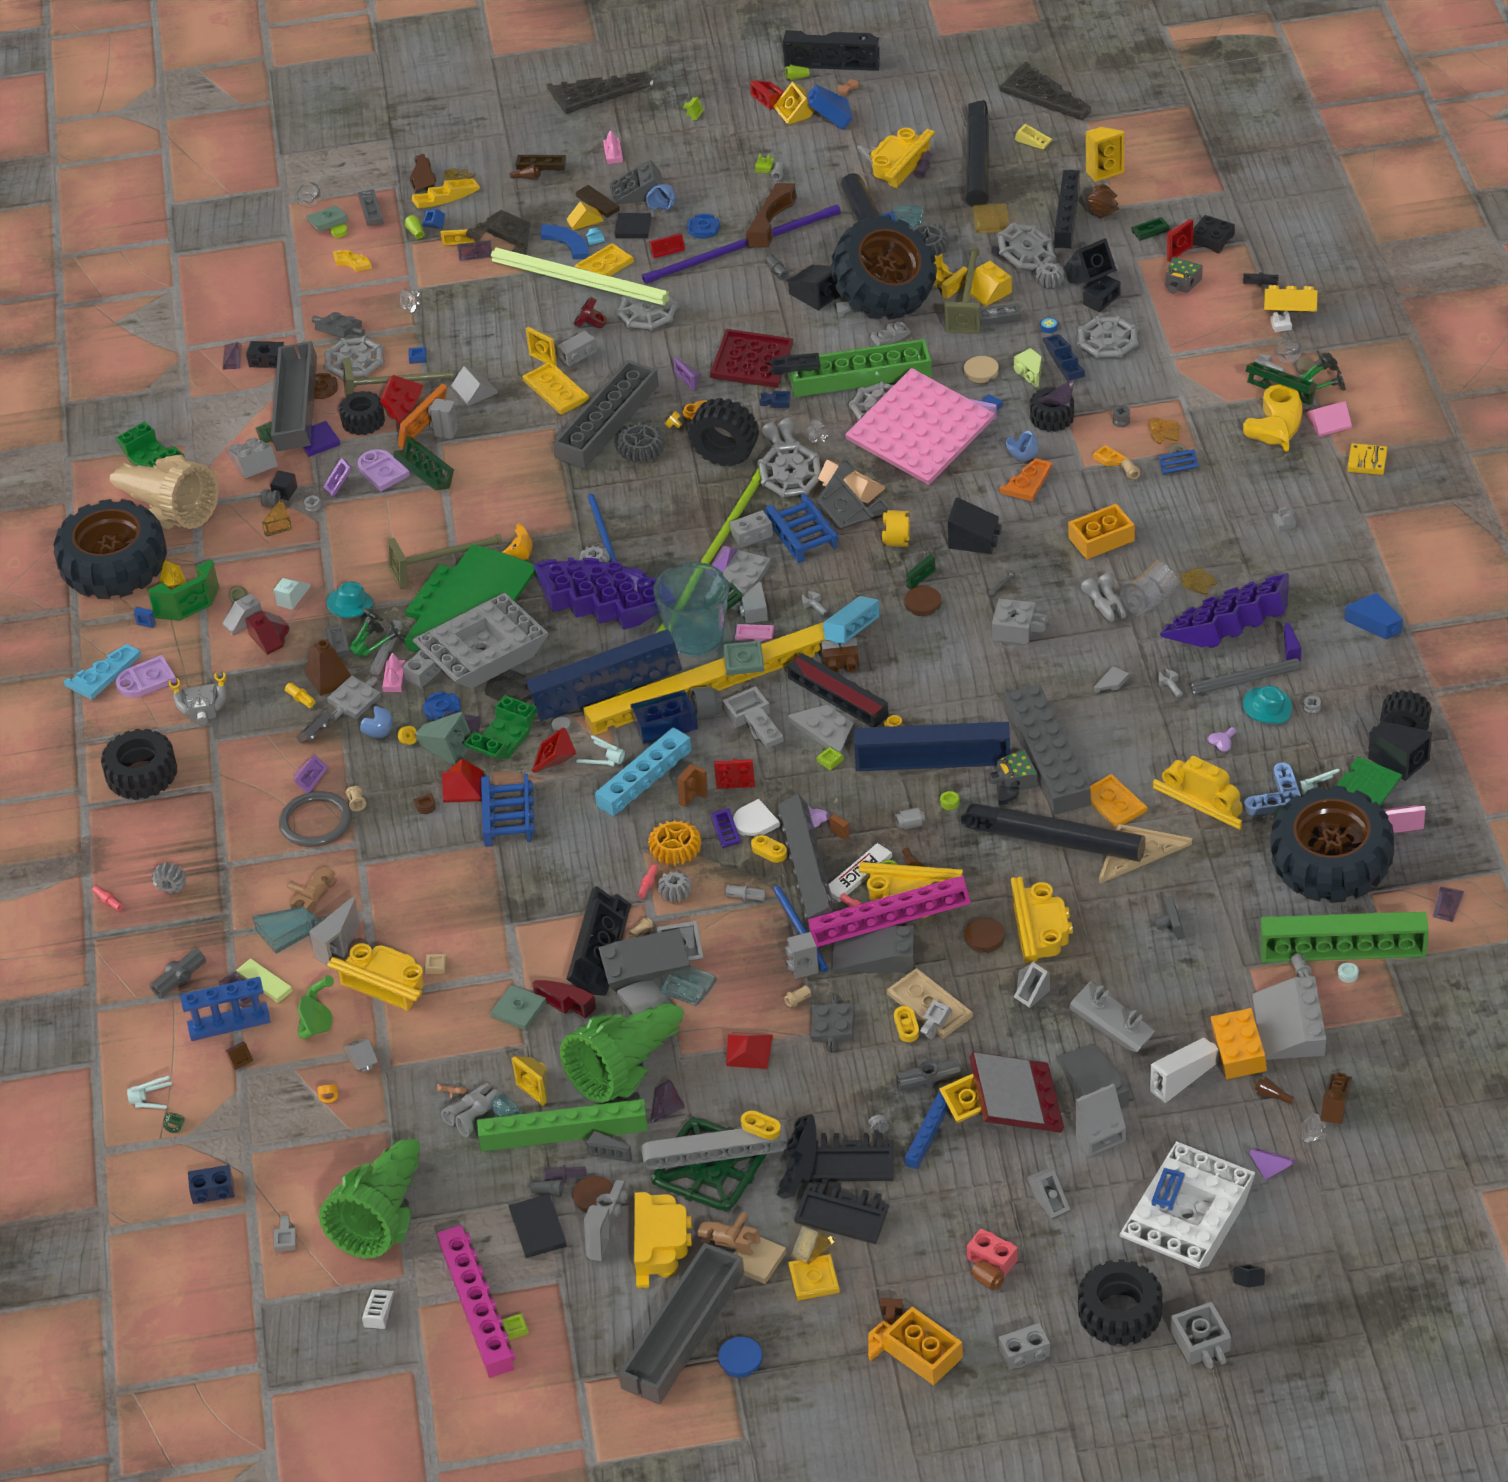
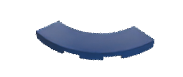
M542 225L541 240L564 242L570 249L573 259H586L589 257L588 245L578 233L562 226Z

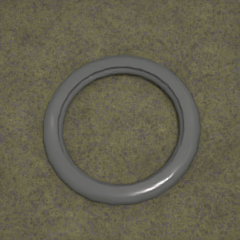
M323 791L310 792L294 798L284 807L279 818V827L285 838L294 844L305 847L322 846L337 840L345 833L350 825L352 812L347 802L336 794ZM328 801L340 808L342 813L341 823L335 830L326 835L312 838L302 837L293 833L289 827L288 822L291 813L305 803Z

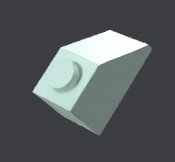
M282 578L274 588L277 606L293 610L311 585L295 579Z

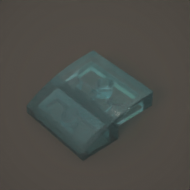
M690 966L675 971L673 976L669 975L660 992L697 1006L709 993L717 979L715 975Z

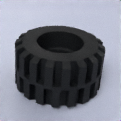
M1045 387L1042 390H1037L1030 398V419L1032 424L1036 428L1039 427L1040 430H1046L1047 432H1056L1069 427L1070 423L1074 421V397H1072V394L1068 393L1066 389L1062 390L1060 387Z
M369 391L354 392V394L347 395V398H343L339 404V411L345 431L356 435H367L368 433H374L375 430L378 431L385 422L384 408L380 402V396Z
M1405 690L1392 692V695L1389 694L1383 701L1380 723L1385 721L1428 730L1432 711L1431 704L1427 701V698L1421 697V694L1413 693L1410 690L1408 692Z

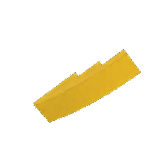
M473 178L444 181L442 187H429L427 193L412 194V201L418 209L438 206L466 197L480 190V186Z

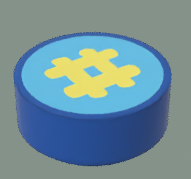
M1045 318L1040 322V329L1045 333H1053L1058 329V322L1053 318Z

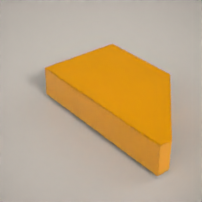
M1106 445L1093 453V459L1105 466L1122 465L1121 462L1127 459V457Z
M885 1320L868 1333V1357L870 1361L884 1351L883 1333L891 1327Z

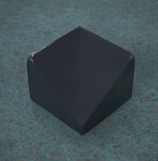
M1251 1264L1235 1266L1233 1282L1248 1288L1262 1286L1265 1283V1269Z

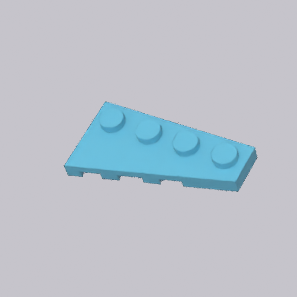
M125 644L108 654L107 659L94 662L92 664L93 667L86 671L81 670L77 672V676L72 679H65L63 681L64 686L92 700L112 683L123 670L142 656L141 651Z

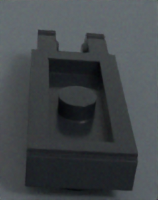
M819 353L773 358L770 362L773 375L821 369Z

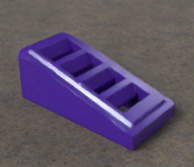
M1287 622L1284 626L1286 660L1298 658L1301 661L1302 647L1290 623Z
M730 808L711 813V820L722 848L740 844L741 840ZM727 819H728L727 822L720 823V824L718 823V822H720V821H724V820H727ZM730 825V827H728V828L720 829L721 827H725V826ZM729 831L733 832L727 835H722V833H726ZM735 837L733 840L724 841V839Z

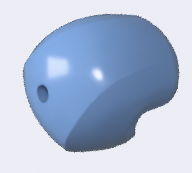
M668 184L654 186L646 197L647 205L652 210L657 208L669 210L676 200L675 191Z
M1031 431L1022 433L1018 441H1015L1013 437H1009L1006 441L1008 451L1017 460L1028 461L1037 455L1038 442Z
M374 706L375 718H364L360 725V731L364 735L373 738H384L393 728V717L387 709Z

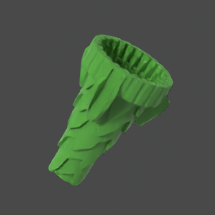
M663 1002L655 1008L650 1006L644 1011L634 1013L627 1018L621 1014L589 1019L588 1025L581 1026L568 1034L561 1042V1063L568 1079L581 1095L595 1103H605L618 1096L628 1098L642 1082L644 1076L648 1074L646 1067L638 1065L650 1057V1053L663 1046V1041L679 1032V1024L683 1021L684 1015L682 1007Z
M402 1139L398 1142L395 1140L389 1150L386 1148L372 1164L366 1163L347 1172L342 1177V1185L336 1186L330 1192L320 1207L319 1220L324 1234L337 1248L354 1257L372 1259L386 1253L394 1243H402L405 1240L409 1230L412 1209L411 1207H399L404 1200L408 1187L413 1182L411 1177L419 1166L418 1161L420 1158L418 1155L421 1144L416 1139Z

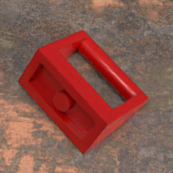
M754 80L750 82L751 96L769 110L774 108L773 106L784 93L783 90L771 81Z

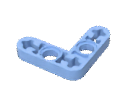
M1277 763L1274 766L1273 776L1279 792L1250 796L1245 800L1244 810L1248 815L1256 816L1274 813L1276 809L1284 807L1296 795L1301 797L1289 764ZM1290 784L1292 787L1284 788L1282 785ZM1276 801L1278 804L1270 805L1268 802Z

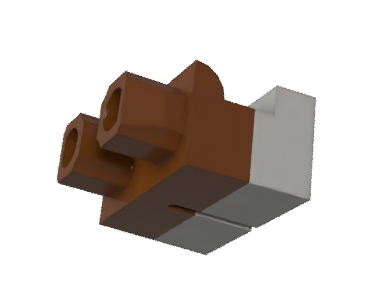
M851 638L846 643H840V649L839 643H833L831 640L821 642L824 664L836 673L839 672V669L847 668L848 672L857 671V667H859L857 638Z

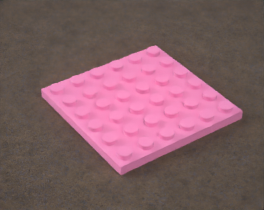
M911 368L845 436L852 443L930 485L995 419V413Z

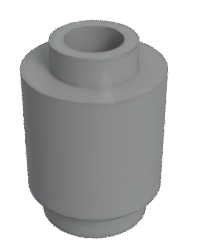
M916 807L899 811L898 814H895L897 828L908 830L921 827L922 822H925L923 810H919Z

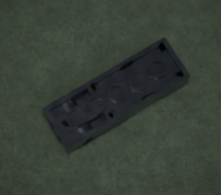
M785 30L783 38L785 68L794 65L809 69L879 71V37H875L871 33L831 32L827 35H806L802 31Z

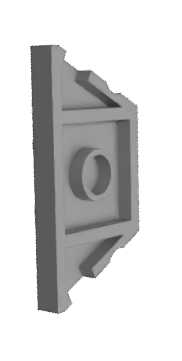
M828 705L787 716L789 723L824 747L828 748L830 746L841 754L844 745L849 740V735L852 734L854 729L852 721Z

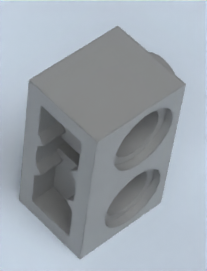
M422 650L418 651L414 657L402 666L404 679L420 688L442 670Z
M1038 1323L999 1336V1351L1008 1369L1011 1370L1050 1357V1342L1041 1324Z

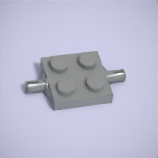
M354 676L349 677L327 697L328 703L336 708L331 713L333 715L331 718L337 720L339 716L345 714L357 720L381 698L380 692L372 688L378 682L377 678L372 676L367 682H362Z

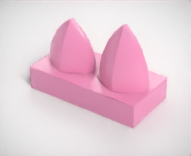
M610 130L607 140H603L607 164L622 163L623 157L620 140Z
M393 653L390 655L389 660L386 661L382 686L383 692H402L404 682L402 666L405 664V660H398L397 656Z

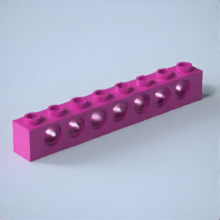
M962 875L808 919L816 947L968 905L971 904L964 876Z
M462 1225L437 1232L439 1246L488 1377L514 1370L512 1361L516 1360L513 1348H508L507 1346L509 1338L506 1330L502 1331L500 1328L503 1326L501 1316L494 1312V1310H497L494 1298H489L488 1296L490 1293L487 1280H482V1277H484L481 1264L477 1265L475 1262L478 1260L475 1248L471 1249L469 1246L472 1244L469 1232L464 1233Z

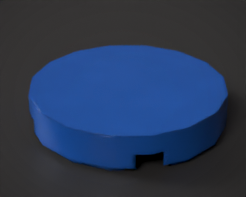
M697 214L695 218L688 220L687 230L695 238H710L719 232L720 222L712 214Z
M434 693L423 704L425 717L430 721L450 716L461 710L460 700L453 693Z
M747 1337L732 1338L727 1340L718 1352L719 1365L729 1376L736 1378L750 1376V1373L756 1372L762 1364V1350L753 1339Z

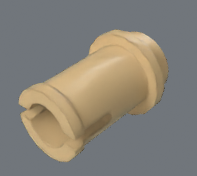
M1127 458L1121 462V467L1126 471L1129 479L1135 480L1140 476V469L1132 463L1131 459Z
M643 918L641 923L632 930H629L628 933L631 934L629 935L631 938L641 937L647 932L651 933L655 926L650 918Z
M805 985L794 992H788L784 997L785 1003L788 1007H796L797 1003L811 997V991Z

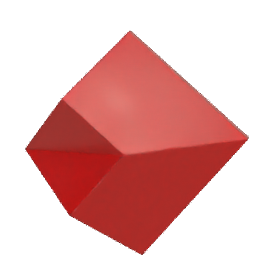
M1189 219L1167 232L1166 248L1168 262L1171 261L1172 257L1177 258L1193 247V219Z
M561 728L540 744L532 772L536 773L563 763L576 754L566 728Z
M462 758L448 771L442 773L443 803L482 801L481 777H484V771Z
M729 1033L726 1065L730 1067L768 1069L773 1034Z

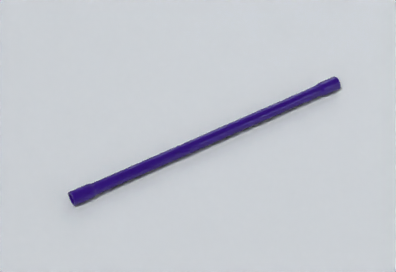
M836 204L817 213L772 228L773 237L841 213L840 207ZM745 238L662 269L642 275L643 282L648 284L664 276L749 246V242Z

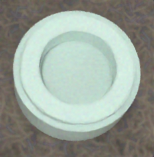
M1343 963L1339 966L1338 978L1341 981L1352 983L1358 979L1359 969L1355 964Z

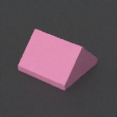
M1346 401L1304 413L1319 437L1352 428Z
M1412 805L1383 809L1388 815V820L1393 825L1394 833L1424 829L1425 806Z

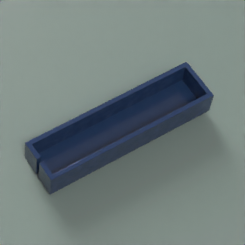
M665 629L528 679L526 682L533 704L537 707L536 712L539 719L544 721L682 670V666L669 629Z
M1009 722L854 728L856 772L997 766L999 759L1010 755Z

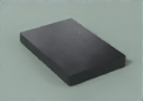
M550 1194L508 1205L525 1258L567 1247Z

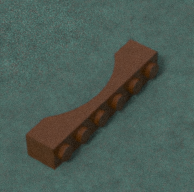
M776 183L773 189H771L755 220L751 223L749 230L746 231V240L749 242V247L770 246L773 241L770 222L776 215L792 207L797 199L795 183Z

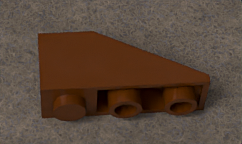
M1331 1073L1323 1098L1321 1121L1342 1124L1352 1081L1351 1076H1347L1345 1073Z

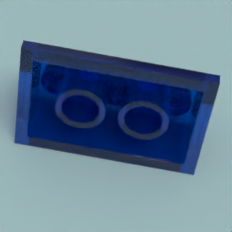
M685 690L630 704L637 731L643 744L657 741L673 727L682 733L698 729L696 711Z

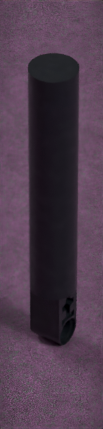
M985 100L968 104L966 202L974 208L983 207L988 202L989 120L988 107Z
M856 173L846 175L841 180V188L857 221L859 222L867 218H871L873 221L880 214L861 176Z
M973 803L967 807L961 816V823L966 828L1140 862L1145 851L1146 838L1144 835Z

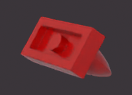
M681 233L649 241L653 258L685 251L683 235Z

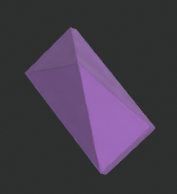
M674 358L675 373L692 391L695 390L701 373L678 358Z
M344 458L339 460L323 486L331 496L336 495L352 470V467Z
M722 545L709 566L708 572L722 575L739 549Z
M313 755L294 773V782L306 793H310L328 769V766L316 755Z
M1253 1148L1250 1151V1155L1265 1180L1296 1162L1294 1158L1259 1148Z

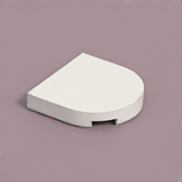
M759 799L738 809L733 817L737 831L742 836L750 835L756 837L780 827L778 819Z

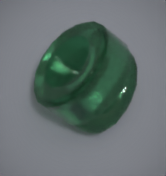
M166 1112L163 1119V1127L170 1133H178L184 1125L185 1117L177 1113ZM168 1123L177 1125V1127L171 1128Z

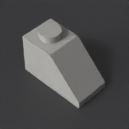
M761 582L757 583L742 597V606H739L740 615L741 617L744 616L746 624L768 621Z
M251 593L235 601L223 621V626L232 635L247 628L246 619L262 611L260 602Z
M361 1038L343 1046L344 1051L356 1070L362 1069V1072L374 1068L373 1064L378 1062L369 1039Z
M1043 1169L1027 1177L1035 1198L1050 1218L1070 1210L1055 1170Z

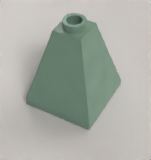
M458 712L423 724L416 731L415 738L419 741L421 747L455 765L464 757L469 749L463 743L469 738L471 731L463 713Z

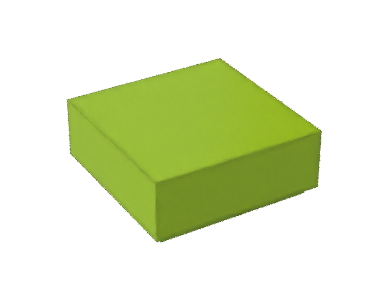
M829 746L816 759L818 763L831 771L844 760V755Z
M522 1313L502 1319L503 1329L506 1330L509 1340L529 1334Z

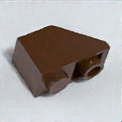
M421 154L410 176V182L415 194L435 186L436 177L430 171L429 167H431L429 158L425 157V154Z

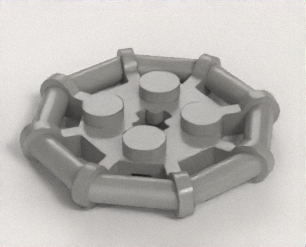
M1012 222L1007 228L996 235L1000 249L999 255L1005 257L1018 270H1037L1040 264L1052 263L1056 259L1052 238H1048L1036 228V225L1030 226ZM1005 241L1009 242V247H1006ZM1041 256L1045 258L1043 261L1039 260Z
M669 294V302H666L665 306L622 296V301L615 314L629 329L638 328L653 331V329L673 322V317L679 308V303Z
M1119 315L1116 317L1094 316L1091 321L1078 327L1077 346L1079 349H1083L1093 355L1095 359L1104 357H1117L1120 359L1124 354L1138 347L1137 332L1139 329L1136 325L1130 324Z
M364 335L359 338H341L338 343L325 350L324 369L344 380V372L340 369L341 367L343 368V358H350L353 377L367 378L370 373L384 365V346L368 339Z
M880 381L878 384L858 388L854 399L849 402V409L854 412L857 421L887 393L884 390L889 391L894 385ZM862 398L865 399L864 403H859Z
M798 441L790 444H773L772 448L757 463L760 469L761 485L769 488L783 499L804 493L806 496L809 495L811 489L819 482L818 477L821 473L820 455L812 452ZM794 450V452L791 454L782 455L781 453L782 451ZM798 451L809 458L805 460L802 455L798 454ZM776 455L774 463H769L772 457ZM813 463L814 472H809L808 465ZM788 468L794 469L793 473H789V471L786 470ZM767 469L772 470L773 476L768 477ZM805 479H811L806 485H803ZM774 482L781 483L783 488H780Z

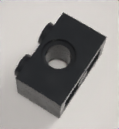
M1107 275L1096 279L1093 284L1083 291V305L1100 313L1120 296L1121 282Z
M250 341L246 354L249 367L277 368L278 347L285 346L284 342Z

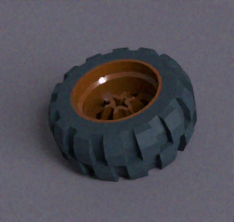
M877 216L873 221L871 218H867L855 223L853 227L848 228L841 236L832 255L833 281L837 282L836 290L841 298H847L850 301L849 306L858 313L860 310L868 313V317L878 320L882 319L883 316H887L888 320L901 318L905 314H911L920 308L931 292L937 274V267L934 264L936 261L931 245L926 246V237L919 230L913 231L908 227L909 223L900 219L897 222L891 221L888 216Z
M112 499L101 500L99 504L92 506L87 504L79 508L77 514H70L63 521L61 528H58L53 544L54 556L62 579L79 594L87 597L95 595L98 599H110L111 596L120 595L121 598L133 594L132 591L137 588L142 590L152 582L153 576L157 577L167 555L166 541L160 521L143 505L136 506L133 501L121 499L120 502H113Z
M1321 786L1309 789L1305 796L1300 797L1296 795L1284 806V810H1280L1272 824L1270 843L1272 863L1276 873L1283 878V882L1293 891L1298 893L1301 890L1304 892L1305 897L1320 902L1321 898L1331 899V903L1345 902L1346 897L1353 895L1357 899L1368 894L1371 890V885L1377 887L1388 874V868L1393 863V825L1388 820V815L1377 802L1372 803V799L1367 794L1358 790L1354 793L1348 792L1346 787L1332 786L1330 790H1322Z

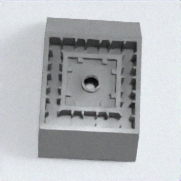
M503 593L414 638L413 642L452 680L458 684L474 688L534 657L548 637V632L506 593Z

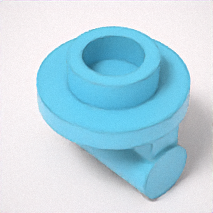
M598 228L588 230L586 234L588 246L605 242L602 230H598Z

